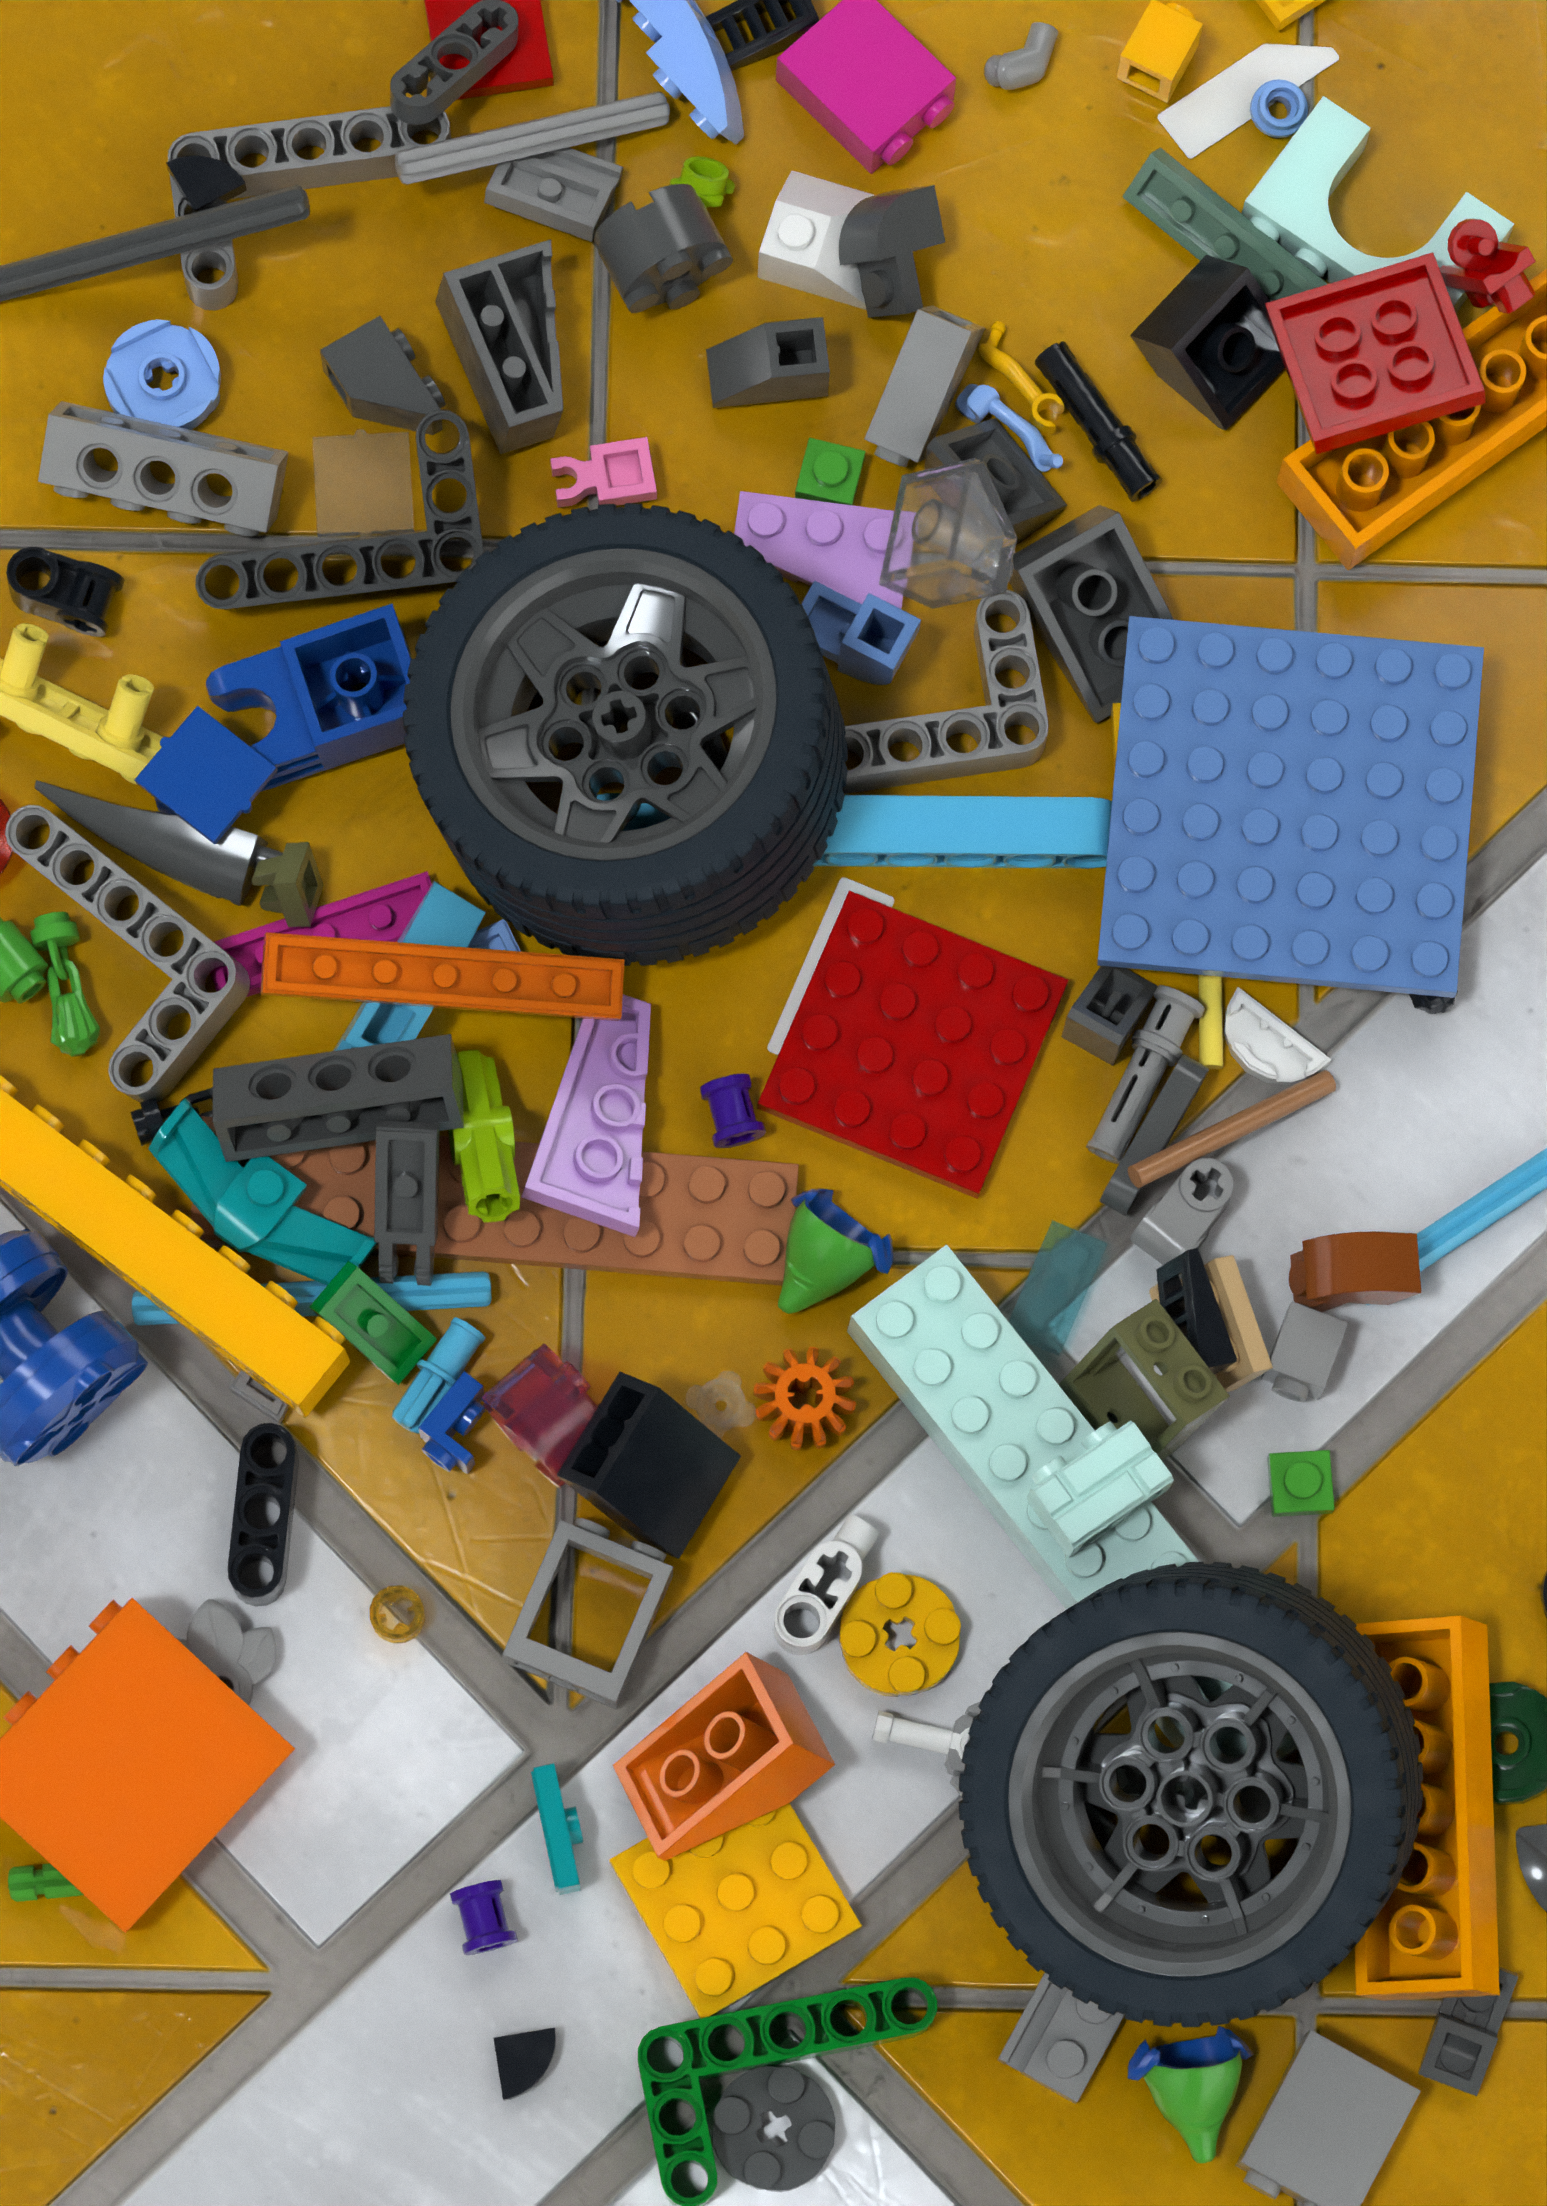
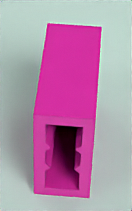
M842 0L777 57L776 81L870 174L877 170L884 162L889 166L898 162L913 144L911 138L926 125L931 129L938 126L955 106L953 101L956 77L877 0Z

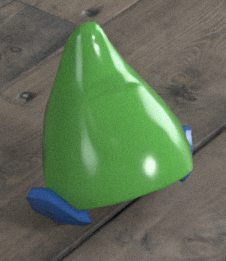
M811 1189L791 1198L793 1205L798 1208L789 1227L784 1278L778 1299V1307L785 1313H796L842 1291L874 1266L879 1272L888 1274L894 1261L891 1235L888 1234L881 1239L878 1234H872L832 1202L833 1190Z
M1218 2026L1216 2035L1213 2037L1174 2042L1149 2048L1145 2039L1128 2063L1127 2078L1131 2080L1144 2078L1156 2106L1163 2117L1180 2133L1190 2150L1192 2158L1197 2163L1211 2162L1216 2156V2143L1221 2126L1236 2095L1242 2069L1241 2059L1247 2060L1254 2054L1246 2042L1231 2030Z

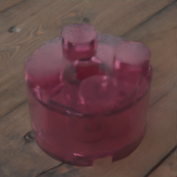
M543 1343L538 1349L531 1351L480 1397V1400L485 1403L483 1406L520 1452L524 1450L535 1461L540 1459L535 1467L552 1484L561 1489L566 1483L556 1475L599 1404L596 1405L586 1393L591 1387L579 1371L568 1361L563 1363Z

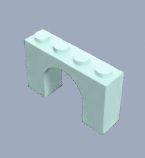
M1324 96L1247 197L1242 210V214L1257 229L1271 237L1317 276L1329 283L1432 252L1439 268L1443 265H1454L1455 263L1450 259L1447 250L1448 238L1451 230L1465 219H1481L1488 222L1495 229L1498 241L1505 243L1508 242L1514 226L1513 222L1466 192L1431 240L1411 254L1395 258H1381L1367 255L1353 248L1340 236L1334 227L1329 213L1328 199L1364 151L1371 127ZM1446 286L1457 313L1468 297L1464 290Z

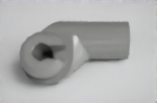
M1043 22L1032 23L1024 48L1004 53L1002 56L993 55L987 60L984 67V75L987 82L993 87L1001 86L1004 90H1014L1039 82L1045 75L1058 36V30L1054 26Z

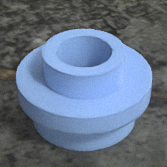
M1277 79L1264 83L1254 93L1250 103V115L1255 126L1265 135L1274 138L1288 137L1297 132L1308 114V103L1304 93L1298 86L1286 80ZM1278 101L1284 104L1287 109V117L1283 119L1273 117L1269 112V103Z

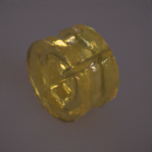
M402 1585L389 1586L380 1590L373 1598L369 1608L370 1621L376 1634L383 1640L393 1644L406 1643L414 1639L422 1630L425 1622V1610L420 1597L412 1589ZM401 1599L408 1601L412 1605L407 1608L408 1614L415 1615L409 1626L398 1623L392 1630L382 1624L387 1621L386 1614H380L382 1607L386 1603L396 1606Z

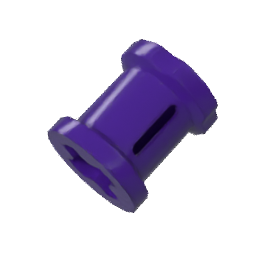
M733 1074L717 1078L700 1087L702 1100L708 1101L716 1133L712 1136V1140L716 1148H731L744 1145L761 1138L766 1133L764 1124L756 1120L748 1091L752 1087L749 1074Z
M501 1880L478 1883L450 1893L452 1904L458 1905L467 1939L462 1945L464 1955H475L493 1951L518 1941L516 1931L509 1930L500 1897V1894L504 1891Z

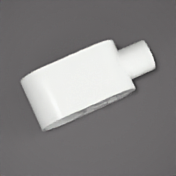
M849 1514L833 1541L820 1544L813 1550L775 1611L774 1636L778 1644L785 1651L794 1655L811 1654L818 1650L827 1639L841 1617L848 1601L858 1590L862 1574V1562L880 1535L879 1531L869 1523ZM837 1560L845 1564L844 1576L848 1581L845 1582L838 1578L834 1580L826 1592L825 1601L823 1602L815 1595L823 1580L824 1569L820 1565L824 1564L831 1567ZM807 1587L811 1593L803 1592L802 1589ZM825 1603L831 1604V1605H834V1606H833L832 1609H828L827 1606L825 1605ZM804 1609L815 1615L819 1628L810 1637L796 1638L786 1630L784 1626L785 1617L794 1610Z

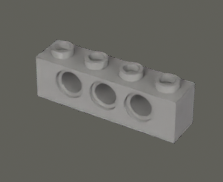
M61 401L48 415L38 482L54 485L53 490L56 493L67 497L85 498L89 493L111 498L110 503L121 509L140 511L144 510L145 506L168 511L167 516L179 522L200 523L202 519L225 523L224 529L233 534L256 536L259 534V531L266 533L277 519L289 452ZM104 448L112 452L117 459L118 470L107 471L98 466L93 455L94 449ZM162 461L168 464L175 474V483L165 484L159 482L151 473L150 462ZM216 473L227 478L232 486V495L224 497L215 494L208 486L207 475Z

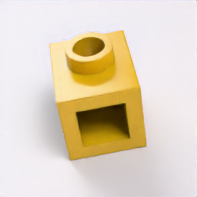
M1151 0L1120 55L1116 78L1168 103L1199 46L1203 23L1197 21L1195 16L1181 5L1175 3L1163 4L1157 0Z

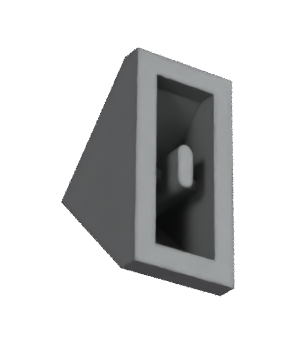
M1101 966L1071 1007L1066 1017L1061 1037L1113 1066L1152 1000L1157 985L1126 968Z

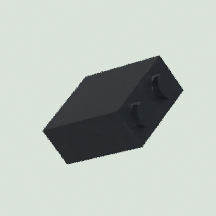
M619 1372L556 1476L638 1542L650 1545L667 1555L679 1559L741 1455L660 1387Z

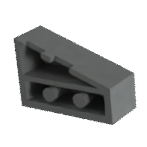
M551 239L443 273L435 300L500 455L553 438L563 412L559 343L556 341L554 315L556 301L551 273Z

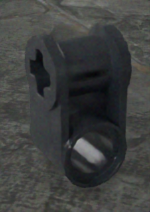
M32 546L23 548L15 553L8 562L6 572L12 601L20 610L61 623L74 631L95 637L105 636L108 624L104 620L115 592L122 590L125 582L120 574L102 565L78 561L43 548ZM32 571L43 572L50 578L46 586L35 591L23 588L19 582L25 574Z

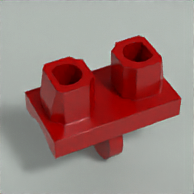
M1465 219L1451 230L1447 250L1450 259L1455 264L1443 265L1439 268L1447 287L1464 290L1473 307L1484 308L1495 303L1499 312L1507 314L1514 312L1535 296L1536 293L1523 272L1536 262L1527 246L1499 242L1495 229L1488 222L1481 219Z

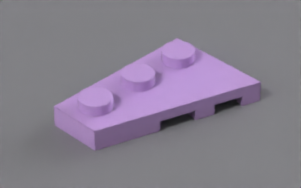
M740 491L734 534L743 539L746 547L751 545L763 555L766 564L771 562L781 573L782 577L794 583L800 581L809 586H812L815 580L860 604H863L866 596L870 593L900 609L902 608L914 513Z

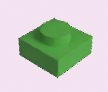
M809 437L795 490V498L853 505L866 451Z
M1330 1450L1269 1453L1267 1463L1272 1517L1333 1513L1334 1497Z

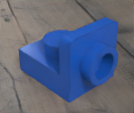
M465 1371L418 1428L420 1438L426 1442L421 1450L427 1457L447 1472H450L456 1465L468 1474L475 1465L474 1456L453 1440L452 1437L456 1432L463 1437L467 1435L482 1417L486 1408L480 1404L485 1397L483 1385Z

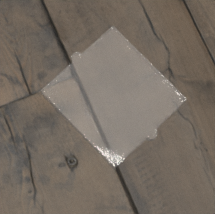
M358 429L355 435L312 437L318 538L357 535L365 537L375 534L414 531L409 432L366 434L365 430Z

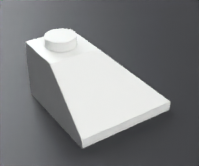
M791 171L775 201L759 250L758 278L866 310L858 264L840 265L839 239L844 221L852 208L863 199L874 196V194Z

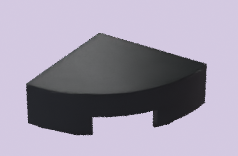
M194 155L179 157L166 162L168 172L193 213L217 207L247 191L246 183L237 171L220 160Z
M555 2028L493 2038L503 2101L523 2095L544 2076L555 2051Z

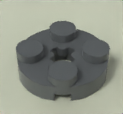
M758 2067L737 2077L724 2090L714 2110L713 2146L722 2166L737 2181L749 2185L756 2190H767L770 2192L790 2191L806 2184L822 2170L834 2146L835 2115L827 2095L813 2079L792 2067ZM771 2111L776 2118L786 2116L791 2123V2126L784 2131L787 2142L777 2147L771 2139L761 2142L757 2137L756 2132L763 2127V2121L760 2116L766 2112Z

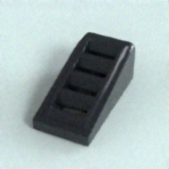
M737 0L706 16L713 31L716 32L724 29L732 45L733 51L725 55L731 71L788 49L819 21L811 0ZM790 3L796 19L790 22L787 21L781 8L782 5ZM768 12L775 27L774 30L768 33L759 17V14ZM744 20L754 38L753 41L747 44L736 24Z
M1198 1248L1187 1250L1156 1269L1160 1304L1212 1373L1215 1375L1237 1362ZM1180 1274H1182L1183 1286H1182L1181 1280H1180V1278H1179V1275H1180Z

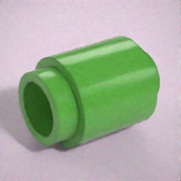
M0 917V1001L5 1003L15 999L20 1004L32 998L43 988L46 983L43 974L46 972L48 964L12 921L4 922Z

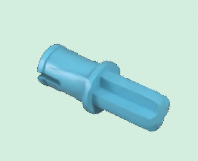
M457 1317L452 1319L451 1325L426 1361L423 1359L418 1361L417 1367L420 1371L392 1412V1418L410 1432L419 1434L418 1427L457 1381L479 1345L486 1339L479 1330Z

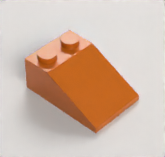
M745 1652L612 1766L657 1857L666 1861L792 1802L829 1771L835 1763L789 1675Z

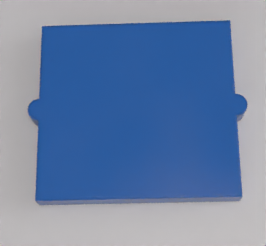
M197 705L170 738L163 737L160 740L162 748L134 780L139 786L215 845L242 813L247 814L252 811L251 802L278 772V769Z

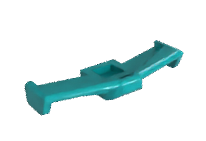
M186 1098L180 1102L160 1127L148 1148L212 1225L214 1234L239 1253H251L328 1285L348 1261L360 1268L378 1246V1243L374 1242V1238L371 1236H365L294 1206L306 1191L307 1184L269 1156L251 1158L244 1168L238 1161L226 1162L218 1137L193 1109Z

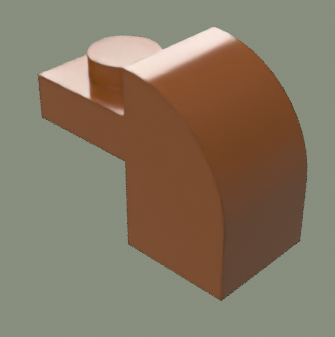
M1370 1231L1320 1236L1302 1241L1303 1250L1290 1255L1289 1286L1293 1293L1294 1302L1320 1312L1346 1303L1390 1305L1421 1293L1417 1234Z

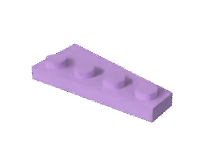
M623 994L622 1016L619 1021L582 1018L521 1196L530 1201L636 1237L640 1226L639 1190L643 1169L641 1152L646 1111L644 1094L645 1078L648 1073L650 1003Z

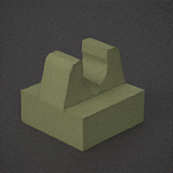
M309 842L286 843L283 855L261 860L257 863L252 883L255 886L269 885L265 886L260 900V906L263 910L283 913L288 927H311L324 885Z

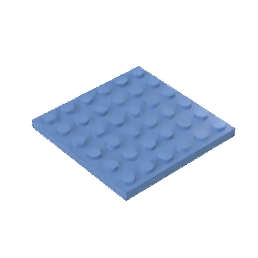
M1129 616L1097 965L1455 998L1459 972L1484 647Z

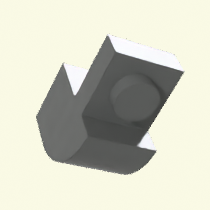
M935 185L898 189L865 198L856 204L847 215L840 233L839 261L840 265L858 264L861 289L868 318L908 314L923 308L913 251L945 243Z

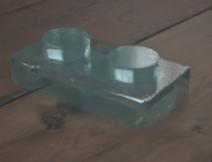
M1052 1220L1009 1319V1323L1023 1341L1055 1355H1061L1106 1250L1107 1243Z

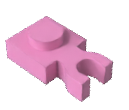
M647 437L591 445L590 461H579L566 456L550 459L552 477L568 474L576 479L575 485L571 488L556 489L558 508L575 505L584 497L592 494H597L599 505L615 504L617 506L657 499Z

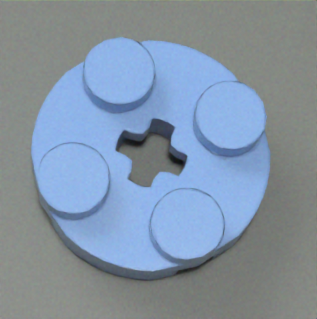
M149 320L125 331L117 338L111 348L112 354L107 361L106 368H104L103 383L108 402L114 413L192 430L200 425L218 406L221 383L219 362L210 342L197 330L191 327L188 330L182 326L171 325V322L168 320ZM160 366L166 373L176 371L179 374V377L172 381L173 387L164 391L160 388L152 389L147 385L153 380L152 370Z

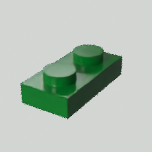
M349 1261L309 1306L319 1317L335 1327L346 1338L345 1340L397 1385L403 1381L437 1340L433 1334L359 1267Z

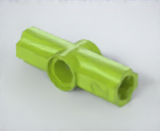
M479 1050L460 1051L457 1053L463 1078L464 1128L448 1130L452 1162L454 1166L460 1165L468 1214L481 1218L484 1223L504 1221L510 1213L520 1209V1193L513 1161L515 1158V1139L511 1111L509 1106H503L501 1088L497 1078V1067H495L494 1058L484 1056Z

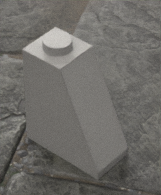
M933 305L917 309L864 440L877 445L874 452L876 456L903 467H907L909 459L920 462L926 458L927 445L937 435L981 340L985 327Z

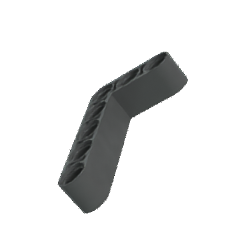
M438 409L427 413L420 420L416 428V446L427 529L218 554L208 558L201 565L196 575L195 586L199 597L205 604L213 608L231 609L456 582L458 576L466 568L471 570L476 565L475 560L483 554L470 439L465 422L458 414L450 410ZM439 419L453 422L459 431V441L456 447L446 453H437L431 450L425 441L427 427L433 421ZM446 478L460 481L465 486L467 492L463 506L452 512L439 509L432 499V491L435 485L440 480ZM453 537L464 538L472 545L474 550L471 563L460 570H452L446 567L439 557L442 544ZM394 544H403L409 547L415 556V565L412 571L402 577H394L388 574L381 564V556L384 550ZM344 551L355 559L357 572L349 582L343 584L333 583L324 575L322 569L323 561L330 553ZM286 558L296 566L298 580L291 589L280 591L268 585L264 577V569L271 560ZM218 565H227L233 568L240 580L238 591L226 598L213 595L206 585V575L211 568Z

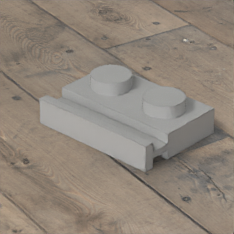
M569 147L499 163L486 187L484 203L592 242L595 232L599 228L612 201L613 193L621 182L623 167Z
M1044 1973L997 2061L1021 2072L1022 2075L1076 2104L1125 2014L1117 2012L1115 2015L1099 2010L1098 2005L1091 2001L1086 2004L1072 1996L1073 1992L1066 1987L1061 1990L1047 1980L1049 1975Z

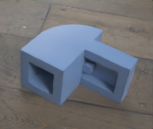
M815 580L802 602L822 655L838 663L837 671L871 684L887 685L891 683L920 629L921 619L870 593L866 596L863 604H860Z

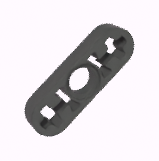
M482 0L469 8L393 75L390 83V108L392 113L399 120L413 125L425 124L438 117L516 47L518 40V14L510 4L501 0ZM484 26L489 30L482 35V27ZM497 26L502 27V31H500V30L497 29L496 27H497ZM448 54H459L466 57L470 63L462 69L453 70L441 65L439 60ZM427 88V96L423 97L420 95ZM408 92L413 96L409 98L406 96V93Z
M1185 1054L1181 1056L1112 1175L1099 1202L1124 1216L1128 1214L1143 1188H1137L1131 1182L1128 1175V1167L1166 1148L1210 1068Z

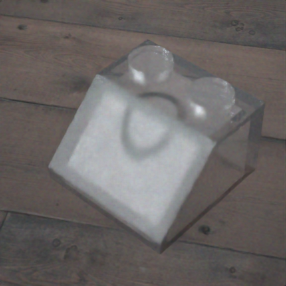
M971 458L902 475L879 585L932 609L1006 593L1008 582L1012 577L1014 569L1013 557L1017 536L984 461Z

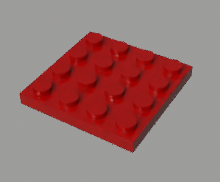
M849 891L759 1098L757 1109L978 1199L1069 980Z

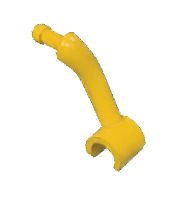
M995 321L991 326V332L986 344H979L978 353L1020 391L1032 406L1030 423L1040 431L1042 436H1050L1055 433L1056 426L1051 421L1041 418L1038 412L1048 409L1056 414H1062L1064 412L1063 401L1056 394H1044L1014 358L997 349L1000 338L1005 333L1006 325Z

